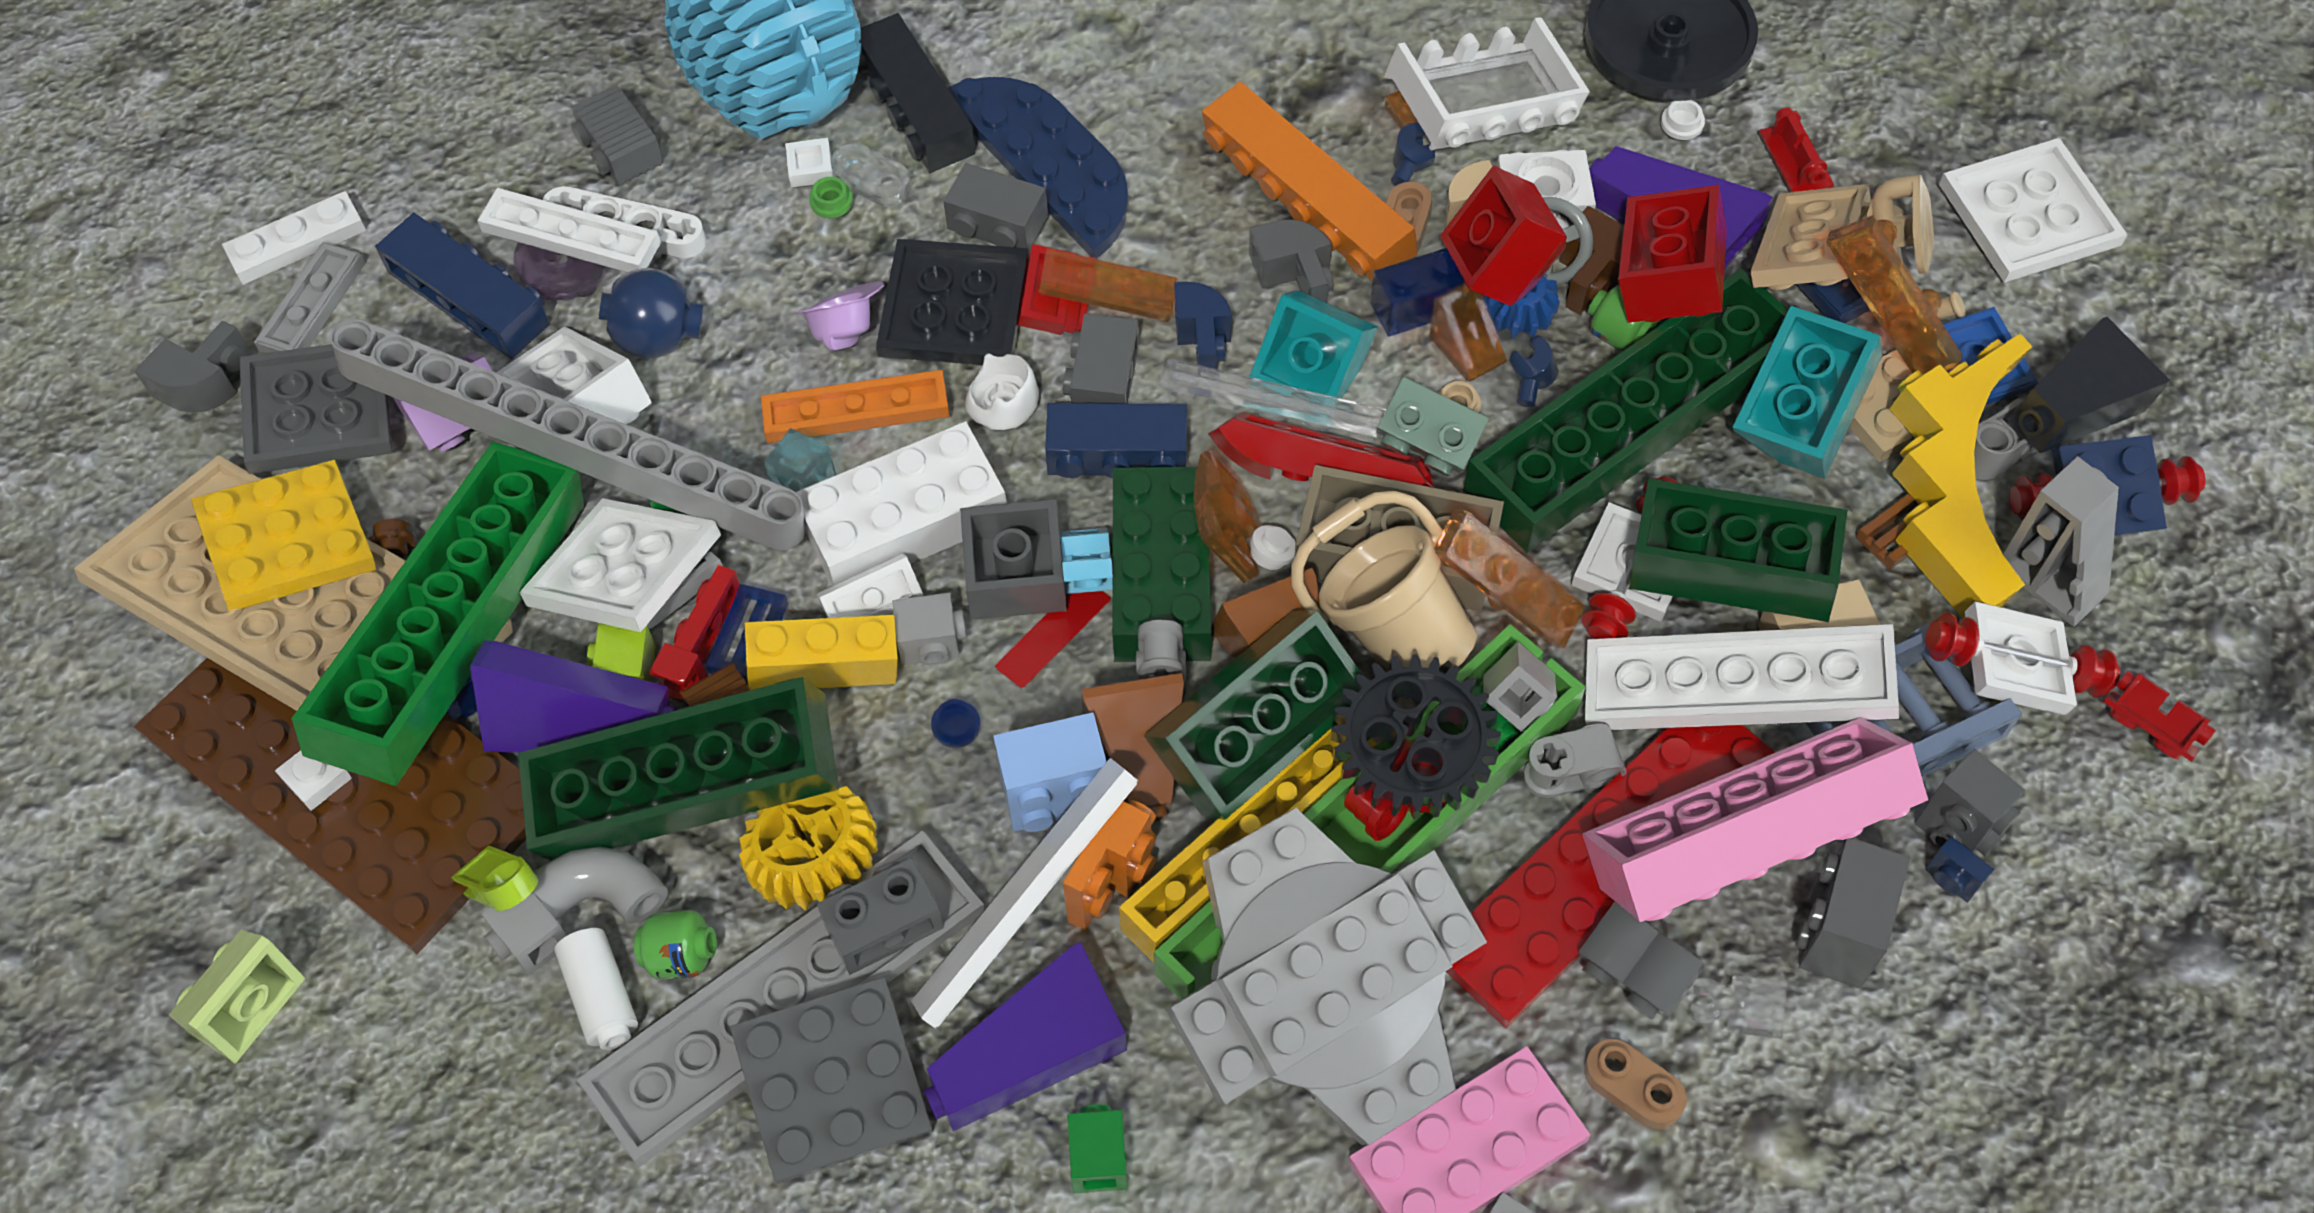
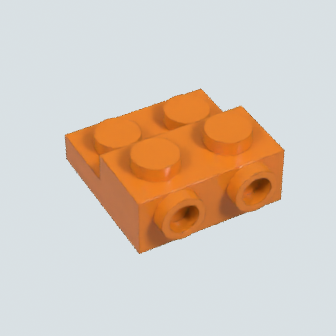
M1123 801L1080 853L1063 882L1068 923L1086 931L1094 916L1100 919L1106 913L1112 901L1114 891L1129 897L1136 883L1141 885L1146 883L1156 862V857L1152 856V848L1157 837L1151 830V825L1156 815L1150 808L1136 801H1130L1129 803Z

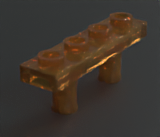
M1872 215L1830 231L1826 242L1910 371L1914 373L1920 370L1924 375L1939 364L1946 371L1954 369L1961 364L1962 353L1937 316L1942 303L1940 294L1933 289H1922L1921 291L1893 248L1898 232L1896 226L1889 220L1882 219L1876 222Z
M1454 509L1434 547L1435 554L1441 560V565L1446 564L1487 595L1489 604L1493 609L1507 611L1549 645L1565 649L1586 606L1471 513Z

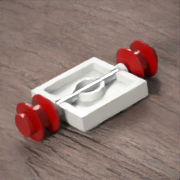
M1669 477L1651 478L1656 480L1679 483L1676 480ZM1648 480L1643 485L1644 494H1646ZM1645 495L1638 497L1635 502L1638 513L1610 502L1608 503L1573 577L1571 586L1594 594L1589 601L1592 610L1585 612L1581 619L1583 626L1587 629V633L1593 639L1627 638L1628 628L1626 625L1635 621L1636 612L1662 622L1673 596L1629 589Z
M1974 602L1965 611V618L1957 622L1954 614L1943 613L1929 625L1925 636L1926 647L1929 649L1933 660L1942 662L1950 656L1951 662L1960 667L1966 665L1971 660L1976 695L2001 701L2011 698L2014 704L2066 715L2077 706L2075 693L2079 694L2087 690L2092 697L2102 698L2115 688L2120 678V666L2117 663L2115 654L2110 650L2103 649L2096 653L2093 647L2081 645L2069 656L2063 622L1980 602Z

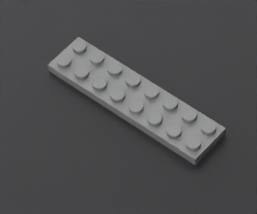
M923 830L876 863L873 868L862 873L861 882L872 877L873 873L886 863L892 861H899L901 863L912 857L939 907L944 926L943 929L849 975L822 921L818 907H815L576 1079L638 1168L747 1088L730 1030L731 1025L885 977L888 984L983 914L985 911L983 902Z

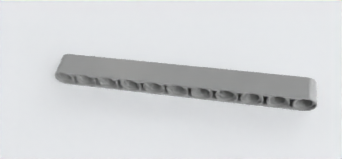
M358 319L344 320L331 330L330 343L339 371L351 381L687 515L714 520L718 527L770 548L789 550L796 547L803 540L805 533L803 502L798 493L789 488ZM735 501H744L742 503H733ZM778 518H787V520H781V521H780V520H776V519H778Z

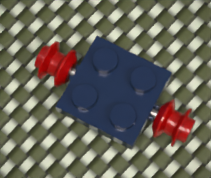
M2152 435L2066 445L2052 449L2056 476L2078 456L2091 467L2104 473L2107 479L2119 487L2114 536L2167 529L2163 503L2174 505L2179 495L2187 503L2195 502L2206 484L2203 468L2190 456L2181 457L2177 465L2168 458L2161 459L2156 464ZM2042 473L2037 477L2035 484L2027 476H2020L2015 486L2010 489L2009 503L2011 510L2015 515H2019L2022 521L2040 491L2053 480L2051 476L2047 473Z

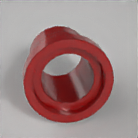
M1354 784L1345 797L1344 807L1365 825V832L1372 839L1381 841L1387 838L1402 823L1409 806L1402 805L1398 814L1391 816V801L1384 799L1380 805L1373 808L1371 807L1373 792L1369 789L1356 796L1354 794Z

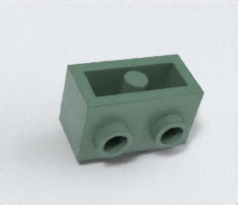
M1403 377L1376 433L1384 436L1381 442L1384 446L1403 455H1407L1409 449L1427 457L1424 465L1438 473L1450 476L1452 470L1460 474L1464 470L1489 418Z

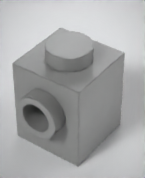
M951 593L892 600L896 643L902 665L917 663L938 665L946 662L948 659L959 658L957 640L966 639L963 610H953Z
M1519 642L1483 675V691L1489 695L1488 704L1521 732L1535 718L1544 715L1557 698L1555 673Z
M533 892L521 903L508 910L495 911V909L489 907L481 913L492 929L484 935L489 944L502 960L512 954L529 976L556 956L554 951L556 944L567 936L560 924Z

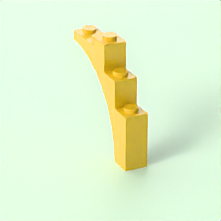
M2021 333L2004 344L1999 339L1995 340L1977 356L1979 361L1971 366L1965 361L1949 373L1940 364L1924 375L1920 370L1915 371L1899 384L1897 390L1900 392V395L1889 408L1915 438L1900 452L1904 459L1892 474L1919 504V506L1904 517L1903 521L1907 526L1895 541L1899 546L1902 545L1908 551L1907 555L1962 618H1965V611L1974 602L2002 607L2025 586L2024 582L2002 554L1985 520L1976 487L1974 461L1978 423L1991 391L1999 381L2015 369L2033 347Z

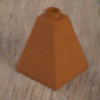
M1313 568L1304 571V584L1309 595L1320 609L1317 579ZM1291 576L1221 604L1211 626V631L1216 640L1234 659L1292 611H1305L1292 588Z
M1182 673L1082 689V714L1094 713L1106 762L1112 758L1138 780L1136 782L1137 785L1124 799V802L1136 801L1144 804L1155 813L1156 818L1154 822L1168 817L1167 811L1171 810L1174 777L1150 746L1144 735L1182 704L1184 685Z

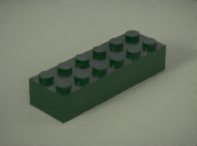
M803 676L518 753L527 850L550 861L570 850L596 846L613 849L839 790L825 693Z

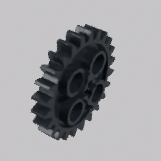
M1413 654L1410 666L1403 668L1399 659L1393 656L1388 672H1385L1376 662L1373 663L1370 672L1371 681L1357 674L1353 685L1355 691L1348 689L1342 691L1341 703L1345 707H1335L1333 721L1339 725L1332 727L1330 740L1340 743L1334 747L1333 760L1347 761L1342 766V779L1357 776L1354 794L1357 796L1370 789L1373 792L1371 807L1373 808L1380 805L1384 799L1391 801V816H1396L1402 805H1407L1410 808L1412 818L1418 819L1421 807L1428 805L1431 813L1436 818L1440 816L1443 801H1446L1455 811L1458 810L1462 802L1461 793L1474 799L1479 789L1476 781L1481 783L1488 782L1492 771L1487 765H1495L1499 752L1492 747L1498 745L1501 732L1490 729L1495 725L1498 714L1496 711H1482L1487 706L1489 700L1488 693L1473 696L1471 693L1476 679L1472 677L1462 683L1458 682L1456 678L1459 666L1457 665L1451 667L1446 674L1439 672L1440 663L1437 657H1434L1428 668H1422L1418 655ZM1399 697H1407L1412 699L1417 704V707L1403 709L1398 707L1393 700ZM1432 701H1438L1440 705L1427 720L1424 735H1419L1416 738L1401 769L1398 772H1393L1390 767L1401 756L1407 736L1411 737L1414 735L1429 704ZM1452 722L1457 724L1463 732L1457 735H1450L1442 731L1439 724ZM1374 737H1381L1389 741L1392 748L1379 751L1372 748L1367 741ZM1425 762L1435 767L1438 773L1433 776H1423L1414 770L1413 765Z

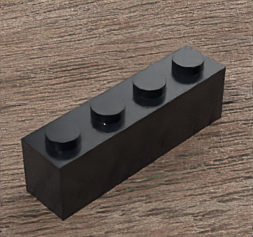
M896 13L861 27V40H859V43H861V54L858 72L861 75L864 73L868 75L869 85L878 103L884 101L887 105V114L893 128L896 131L902 130L904 132L906 146L914 160L921 159L930 174L975 155L972 125L900 14Z

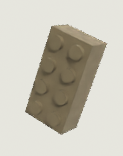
M1315 465L1295 544V555L1299 546L1314 532L1312 527L1353 498L1357 501L1374 492L1398 491L1415 497L1431 512L1445 533V539L1437 545L1440 548V568L1462 607L1482 612L1504 505L1503 501ZM1395 503L1378 504L1363 511L1365 514L1363 517L1325 544L1320 542L1310 552L1304 566V571L1313 568L1316 579L1324 580L1344 555L1376 533L1396 526H1418L1427 532L1428 530L1419 517L1409 508Z

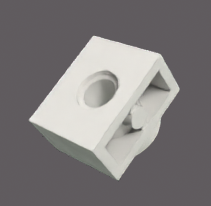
M1557 150L1535 153L1516 152L1498 155L1496 167L1534 183L1542 197H1557L1567 200L1582 212L1587 206L1595 209L1596 203L1586 150ZM1551 210L1562 229L1573 224L1564 214Z

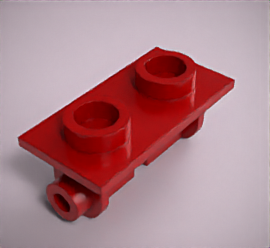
M1790 107L1780 109L1775 115L1776 121L1774 126L1760 129L1759 134L1790 192L1834 187V183L1827 172V164L1824 160L1820 159L1800 122L1801 116L1799 113L1792 111Z
M2127 671L2116 685L2124 693L2119 695L2113 690L2103 701L2112 708L2109 713L2114 719L2133 730L2137 726L2141 727L2155 737L2153 744L2159 750L2176 760L2183 756L2192 762L2200 750L2192 743L2197 741L2204 746L2216 732V729L2208 725L2210 722L2209 718L2203 716L2180 699L2168 714L2159 709L2170 693L2145 677L2142 673L2136 676Z

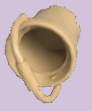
M1398 491L1374 492L1357 501L1353 498L1312 527L1314 532L1299 546L1291 564V585L1305 611L1318 610L1326 623L1331 622L1333 626L1337 625L1344 631L1351 632L1386 672L1389 671L1393 656L1399 659L1403 668L1410 666L1413 654L1418 655L1422 668H1428L1434 657L1439 658L1440 666L1448 660L1452 666H1459L1465 661L1474 648L1477 632L1440 568V548L1437 545L1445 539V533L1431 512L1413 496ZM1395 503L1409 508L1419 517L1428 532L1418 526H1396L1376 533L1344 555L1324 579L1318 595L1321 610L1319 609L1304 584V566L1310 552L1320 542L1325 544L1365 515L1363 511L1378 504Z

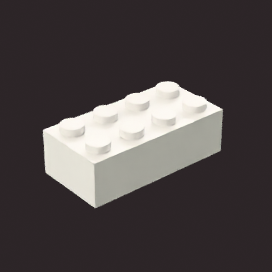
M966 421L796 492L803 502L804 531L832 586L898 555L904 554L907 556L909 563L912 564L963 542L960 508L1007 504L1005 491Z

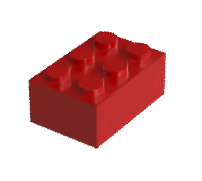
M1719 185L1627 198L1618 279L1628 323L1640 321L1655 322L1665 318L1690 315L1704 316L1709 313L1722 312L1727 226Z

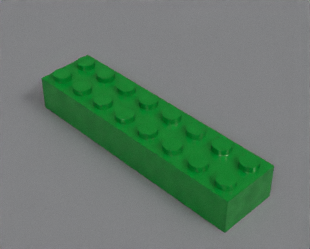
M492 441L291 718L303 757L393 786L398 785L471 676L470 665L483 642L495 640L522 600L520 591L547 562L583 509L584 501L580 471L537 454Z

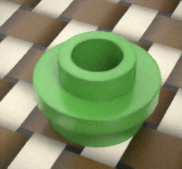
M830 176L819 179L813 185L809 195L811 209L818 216L837 218L850 210L853 204V195L849 186L841 179Z

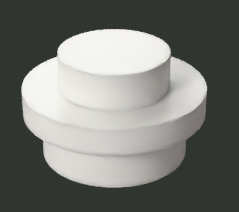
M1692 100L1672 102L1664 110L1661 118V126L1664 132L1678 140H1690L1701 134L1705 124L1701 107Z
M1263 525L1258 527L1251 536V556L1263 568L1278 570L1284 565L1291 563L1294 559L1296 542L1285 529L1273 525Z

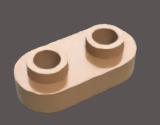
M1404 182L1396 185L1390 191L1386 204L1415 228L1418 252L1432 213V195L1430 190L1423 184Z
M1606 1039L1598 1042L1590 1050L1585 1061L1584 1074L1593 1090L1648 1128L1666 1129L1673 1126L1679 1120L1685 1110L1687 1096L1683 1085L1676 1077L1621 1040ZM1607 1058L1618 1059L1623 1065V1070L1618 1072L1610 1070L1606 1066L1605 1060ZM1651 1091H1663L1667 1095L1669 1102L1666 1104L1655 1102L1651 1097Z

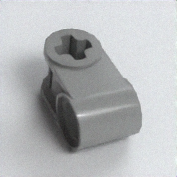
M2022 398L2012 401L2000 412L1978 425L1974 449L1976 479H1993L2020 461L2027 460L2038 453L2034 446L2009 421V418L2024 401Z
M1152 620L1143 623L1138 628L1139 651H1136L1137 680L1182 673L1184 681L1183 694H1186L1185 650H1183V629L1181 625L1170 620Z
M1596 723L1575 731L1538 739L1531 746L1528 756L1529 762L1526 764L1523 779L1527 789L1535 796L1553 798L1583 789L1605 787L1620 772L1624 776L1626 768L1610 726L1605 723Z

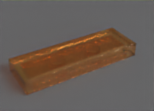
M1047 248L1038 293L1169 322L1173 311L1174 282L1177 281V278Z

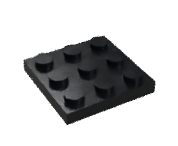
M897 239L876 343L878 357L983 365L984 357L987 354L996 357H1003L1006 354L1014 355L1018 332L1017 324L1029 259L1028 248Z

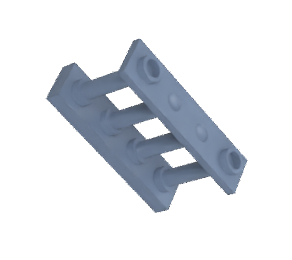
M1930 624L1917 628L1907 637L1906 641L1895 645L1898 698L1924 733L1922 740L1913 744L1922 777L1969 755L1974 749H1982L2007 737L2022 715L2011 698L1995 706H1991L1989 702L1983 703L1956 665L1951 662L1950 657L1942 662L1933 660L1925 643L1926 632ZM1926 659L1966 715L1963 721L1952 726L1948 722L1942 723L1903 669ZM1883 719L1867 720L1893 733ZM1829 721L1805 722L1814 736L1834 729ZM1777 723V724H1778L1779 727H1780V726H1782V725H1784V724H1786V723Z

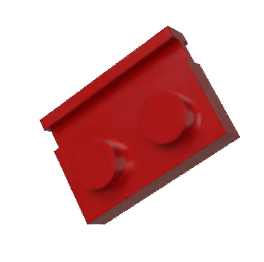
M1032 244L1017 326L1061 335L1062 331L1072 334L1073 331H1081L1084 314H1087L1095 258L1088 256L1087 260L1075 257L1076 253Z

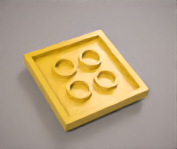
M335 460L190 499L228 611L243 609L271 601L277 597L281 598L376 570L373 555Z

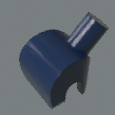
M1419 122L1405 125L1398 133L1393 155V165L1396 170L1391 178V182L1395 186L1409 182L1414 172L1434 164L1435 150H1430V144L1423 145V136L1426 134Z
M1539 335L1530 341V344L1535 349L1534 355L1531 358H1523L1515 351L1510 359L1517 377L1521 380L1517 404L1523 407H1534L1538 389L1550 386L1558 376V365L1549 343Z

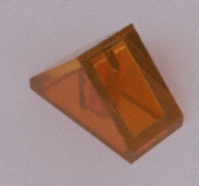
M1465 282L1435 298L1429 338L1466 381L1471 382L1507 362L1482 294L1470 290Z

